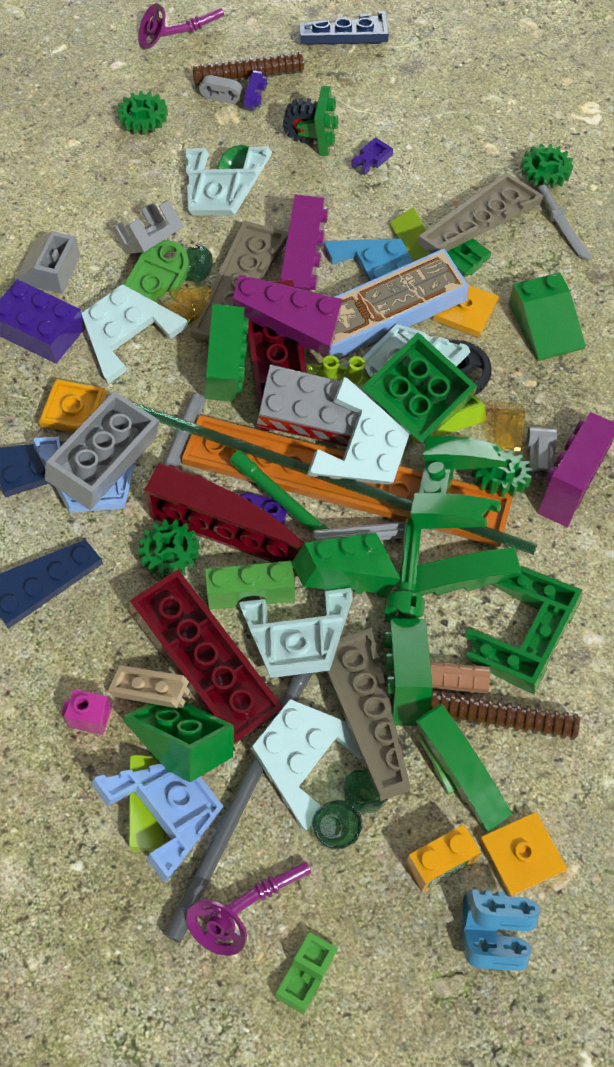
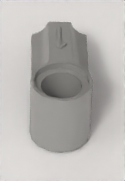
M528 428L526 450L529 451V468L533 470L531 476L534 480L544 481L550 469L554 467L557 429Z

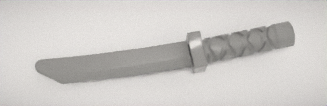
M541 185L538 191L544 195L543 200L551 213L550 222L556 221L577 255L585 261H590L591 255L564 216L566 210L564 207L559 209L548 187Z

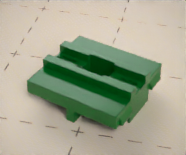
M471 239L447 251L463 277L472 275L479 270L483 263L490 259L492 253L475 239Z

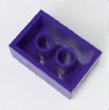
M19 279L14 282L0 299V337L55 364L58 363L85 329L81 309Z

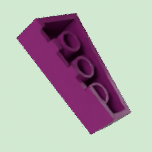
M295 194L280 281L293 280L294 288L311 292L317 289L318 275H315L316 267L320 268L321 253L319 251L320 246L324 245V225L327 223L329 208H325L324 197Z
M239 275L232 299L233 306L245 307V318H249L250 321L262 327L267 326L276 331V334L284 338L287 336L299 342L300 346L308 350L311 348L319 352L322 357L330 355L340 317L342 299Z
M592 412L588 414L585 421L579 420L573 433L576 436L570 435L564 450L567 452L561 451L554 466L557 469L553 467L550 469L545 479V483L549 485L537 513L567 528L614 440V422Z

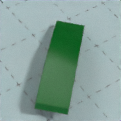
M515 547L488 550L418 565L415 593L424 596L435 592L440 596L462 588L472 591L523 575Z
M439 704L417 719L416 723L442 770L450 776L462 799L470 805L482 829L489 832L510 817L512 812L498 787L445 707Z

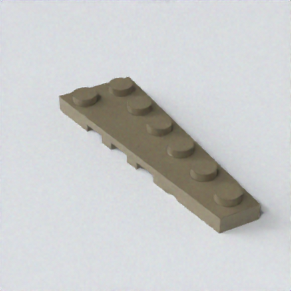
M506 172L421 234L417 244L430 253H435L441 249H445L447 252L540 205L544 195Z
M243 221L190 330L192 338L209 342L212 304L233 306L232 298L239 275L261 280L286 245L288 232Z
M371 628L341 637L330 671L325 672L380 801L410 791V782L398 741V733L385 688L384 676L381 671Z

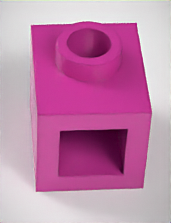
M73 689L70 699L67 698L64 702L62 716H64L69 728L104 735L112 705L108 696Z

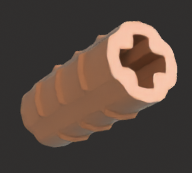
M430 661L432 689L488 694L490 667Z

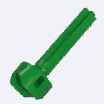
M410 518L405 520L399 575L401 579L399 580L398 591L391 592L386 596L385 618L388 623H390L391 619H418L424 615L425 599L415 593L421 529H415ZM396 609H399V614L395 616Z

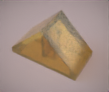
M209 285L171 290L157 299V303L185 318L189 325L200 317L212 292V288Z
M495 402L494 443L499 448L521 451L526 410L520 403Z

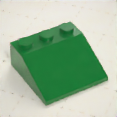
M417 332L361 389L421 444L450 420L474 396L477 385Z

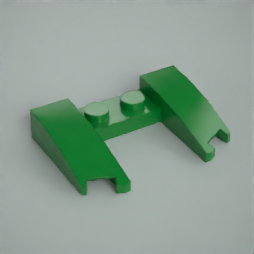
M429 436L426 439L423 453L425 466L419 493L414 494L411 508L414 528L486 527L488 525L487 519L482 516L490 510L498 513L501 510L500 500L450 494L455 469L507 467L505 456H498L496 453L499 451L498 445L471 438Z
M521 566L523 575L493 584L494 587L539 610L520 649L467 627L466 639L472 640L473 653L466 652V659L478 666L490 667L491 674L535 695L547 671V664L567 624L571 623L582 601L583 590Z

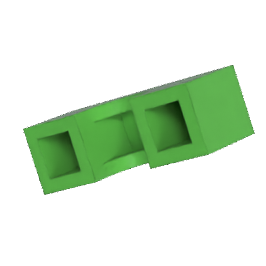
M292 561L205 569L210 610L238 607V601L247 596L264 597L267 604L295 602Z

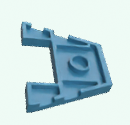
M401 238L324 242V249L332 265L357 258L368 282L413 262Z

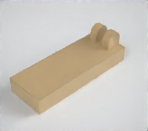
M120 665L108 692L113 697L173 708H183L186 701L182 696L188 697L190 690L187 688L189 681L183 675Z

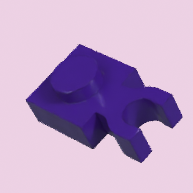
M375 137L360 149V155L355 156L351 160V167L355 169L357 166L362 165L361 174L365 176L372 165L378 168L392 157L393 148Z

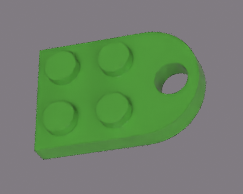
M162 240L147 251L142 252L124 285L169 309L190 271V261L186 250L174 241ZM168 251L177 252L175 257L171 259L164 257Z

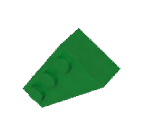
M376 532L304 543L292 561L302 586L323 590L351 588L354 594L362 595L365 591L377 593L378 597L386 598L401 579Z
M391 619L390 631L384 632V647L390 648V653H386V671H390L391 675L387 676V693L391 694L394 724L396 726H418L416 720L430 711L433 688L426 619Z

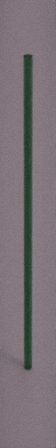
M132 402L157 418L159 423L235 450H241L246 454L307 475L310 467L308 463ZM328 476L314 477L411 512L413 500L353 479H331ZM489 527L458 528L503 545L515 547L517 550L534 555L537 547L535 543Z

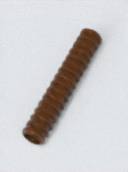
M292 52L290 55L284 53L283 56L277 54L276 57L270 55L269 58L263 56V59L256 57L255 60L251 57L247 61L243 58L242 61L238 59L235 62L229 60L228 63L221 61V64L214 62V65L207 63L206 66L200 64L198 67L195 64L192 67L194 83L196 86H199L203 78L208 75L232 80L237 78L238 81L241 78L247 80L248 77H251L253 70L263 71L265 77H269V74L276 76V73L282 75L284 72L286 75L289 72L295 74L296 71L302 73L304 70L303 54L301 52H297V54Z
M432 691L430 710L442 704L452 718H457V722H461L463 719L469 724L471 721H475L476 725H480L482 722L488 727L490 724H494L495 728H499L501 725L506 730L509 727H513L514 731L522 729V732L527 733L528 730H532V734L541 732V735L546 736L547 733H550L551 737L560 735V738L565 739L566 736H569L570 740H575L579 733L580 717L577 713H573L571 716L569 712L565 711L563 714H560L558 710H554L552 713L550 709L546 708L544 711H541L540 707H535L533 710L531 706L527 705L525 708H522L521 704H516L515 707L512 706V703L508 702L506 705H503L502 701H498L496 704L490 699L488 702H484L483 698H479L477 701L471 696L469 699H465L464 695H460V698L452 693L450 696H446V692H442L440 695L437 694V691Z

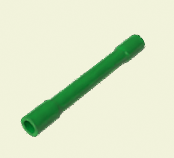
M241 450L236 451L232 455L229 462L236 469L256 483L311 533L314 530L330 529L324 523L317 520L259 469L258 465Z

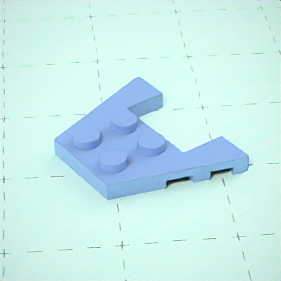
M59 437L34 438V449L46 469V461L60 448ZM135 462L91 510L58 488L56 489L69 513L125 509Z
M162 764L152 765L146 770L136 772L132 770L121 771L119 775L105 777V775L97 776L91 784L107 806L136 792L170 837L171 841L151 852L147 858L164 883L173 875L223 808L221 802L201 777L188 782L167 771Z

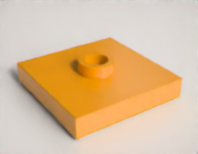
M468 285L467 301L434 315L433 321L480 338L499 301V296Z
M55 379L39 419L40 427L74 433L104 402L107 394L106 388Z
M537 812L480 838L497 875L510 897L516 896L568 870Z

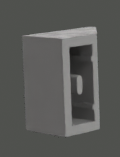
M51 231L35 241L15 281L19 279L33 287L62 294L80 258L76 236Z

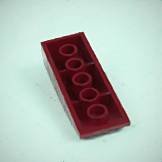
M293 280L273 282L281 285L294 287ZM249 320L247 339L259 414L270 365L304 373L307 372L303 347L299 345V342L287 336L284 338L276 334V331L267 326L262 327ZM260 427L261 431H272L271 429Z
M158 463L144 489L150 518L160 522L167 520L168 525H172L175 520H178L179 527L188 524L189 532L195 531L198 536L271 563L293 561L305 543L284 524L252 502L208 481L201 475H191L183 472L176 466H166Z
M179 569L129 601L132 616L177 675H183L189 681L187 688L206 712L234 725V744L282 710L283 705Z

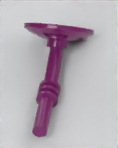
M155 3L147 9L139 27V43L143 48L150 49L158 42L160 37L189 31L193 33V30L202 29L203 25L224 17V12L222 8H219L200 17L196 15L195 19L193 17L190 20L187 19L186 23L165 26V9L162 5ZM159 11L162 13V18L159 17ZM148 36L152 39L150 44L147 42L146 37Z
M304 862L274 878L270 875L268 876V881L262 879L261 884L256 882L254 888L226 906L212 900H199L193 903L186 914V922L190 933L200 945L213 953L224 956L239 953L246 944L247 933L244 924L237 914L257 900L261 899L264 901L266 896L270 898L273 892L278 894L279 889L311 874L308 863ZM197 916L204 917L208 930L206 933L201 928ZM235 922L238 925L239 931L235 929ZM216 939L222 941H228L232 939L234 943H222L217 941Z

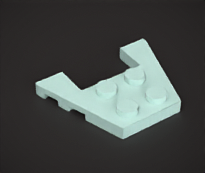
M269 146L249 147L243 169L205 170L209 155L205 148L186 149V157L188 159L186 173L189 176V185H187L188 211L192 216L235 215L272 155Z
M123 284L82 312L102 373L108 384L127 371L125 365L113 351L150 324L155 322L169 339H172L188 327V322L185 318Z
M396 324L363 359L366 364L365 369L371 378L417 332L455 366L470 353V350L465 344H453L448 339L430 337L425 332Z
M344 377L340 382L333 402L358 413V418L343 460L318 449L314 453L307 475L313 477L328 476L331 479H356L359 482L390 485L394 482L409 433L356 385Z
M351 588L325 591L326 616L268 623L265 599L240 602L241 611L270 678L330 671L353 599Z
M290 699L250 749L270 781L277 787L287 808H290L297 819L300 829L307 831L323 810V807L300 789L299 785L334 740H337L358 759L362 757L347 722Z

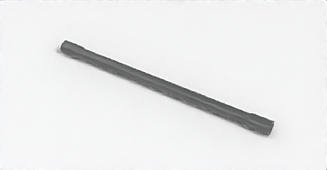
M313 673L291 676L290 684L280 702L283 707L290 699L298 701ZM255 755L180 905L175 909L163 933L164 936L177 943H181L188 929L186 922L188 909L193 903L201 899L264 771Z

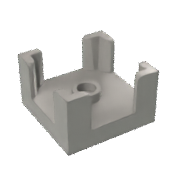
M165 200L159 205L166 220L162 217L156 204L150 203L141 209L149 224L145 228L140 220H135L125 226L120 222L112 227L126 254L145 252L184 227L169 200Z

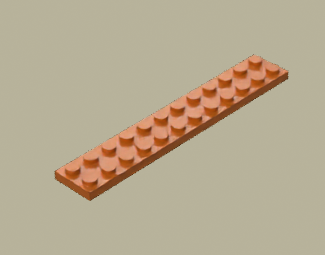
M199 415L182 456V464L253 482L229 462L232 455L236 451L241 450L284 491L398 521H405L407 518L412 519L411 508L414 494L419 493L423 475L421 471L399 466L394 482L390 485L359 482L356 479H331L328 476H309L307 472L314 453L318 449L343 460L345 452ZM452 479L450 494L500 500L501 510L498 513L490 510L482 516L487 519L488 525L486 527L441 528L433 530L500 547L513 497L505 493L503 498L498 492L490 495L489 489L482 491L480 486Z

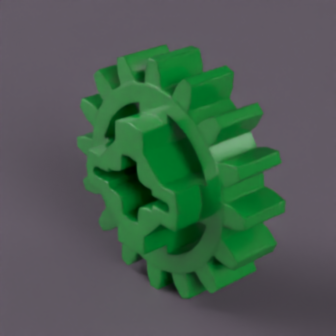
M139 91V95H135L132 92L130 93V98L123 97L124 103H118V119L120 120V125L125 126L126 131L133 129L134 134L142 131L143 135H145L147 130L154 133L155 127L162 128V122H167V105L164 99H160L159 94L152 96L151 91L147 94Z
M539 144L538 149L532 146L530 151H525L522 158L521 174L526 175V181L533 180V186L537 184L549 185L554 189L555 184L563 186L564 181H569L574 166L572 165L573 158L568 157V151L561 152L560 146L556 149L552 148V144H549L548 147Z
M499 448V451L496 453L498 456H505L507 467L472 469L471 476L474 477V484H481L480 490L489 489L490 495L498 492L503 498L505 493H509L512 497H515L516 491L524 493L525 487L530 485L533 471L532 468H529V461H522L523 455L514 456L513 450L505 453L502 448Z
M163 520V526L160 527L153 523V531L144 530L145 539H139L138 541L140 549L137 550L139 558H142L141 564L143 568L148 567L150 575L158 571L160 579H163L165 574H171L177 569L185 576V568L193 569V560H199L198 550L200 546L199 540H196L195 531L189 532L188 524L179 527L178 520H175L172 525H168L167 520ZM184 542H186V544H187V546H188L186 552L184 551V548H183V547H184V545H183ZM151 547L155 550L153 557L150 554Z

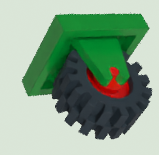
M321 86L318 102L311 103L309 98H307V102L303 98H299V102L296 99L292 100V104L289 102L282 123L284 132L288 133L290 139L294 136V141L296 142L301 139L302 143H306V140L309 143H313L315 139L318 142L320 156H329L330 147L335 144L334 129H338L339 123L338 115L334 114L336 97L332 96L331 86Z

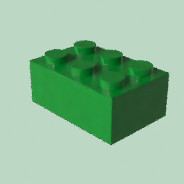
M212 304L204 390L205 399L235 402L236 393H242L245 372L244 360L247 347L246 335L249 318L244 317L245 307Z

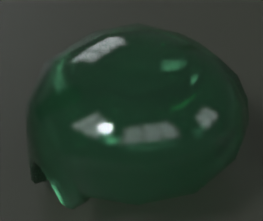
M195 244L197 247H189L186 251L190 261V271L185 280L198 283L205 280L211 273L213 259L212 253L207 247Z
M366 768L354 770L345 777L341 791L351 809L359 813H376L386 805L388 799L380 801Z
M333 800L321 805L315 811L311 821L314 838L321 846L331 850L343 849L354 844L358 840L363 828L362 817L357 808L343 800Z

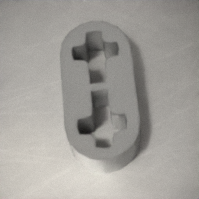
M212 75L205 76L199 87L200 93L205 98L230 104L238 103L244 90L238 81Z

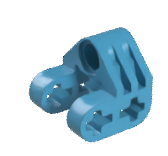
M479 890L466 892L462 906V945L466 961L470 965L482 969L512 971L526 969L531 955L530 945L518 937L498 936L497 929L531 931L535 929L540 914L538 904L528 898L506 896L505 892L500 891L492 894V891L486 890L479 893Z

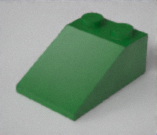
M560 272L513 284L509 305L537 361L585 349L586 345L572 295Z
M186 702L183 708L148 703L124 715L126 725L166 770L188 782L196 780L233 758L234 725Z

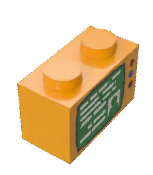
M463 824L409 854L406 865L420 890L424 892L477 862L481 851Z

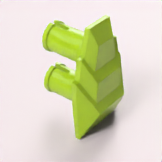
M331 355L324 357L322 365L307 366L308 374L338 381L345 377L353 384L363 386L370 379L369 374L363 372L366 365L365 360L358 356L350 358L348 367L338 364V358Z

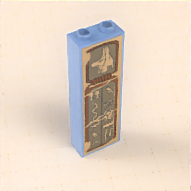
M441 249L336 296V298L342 299V305L330 355L339 359L381 340L396 324L410 327L467 301L469 286L446 250Z

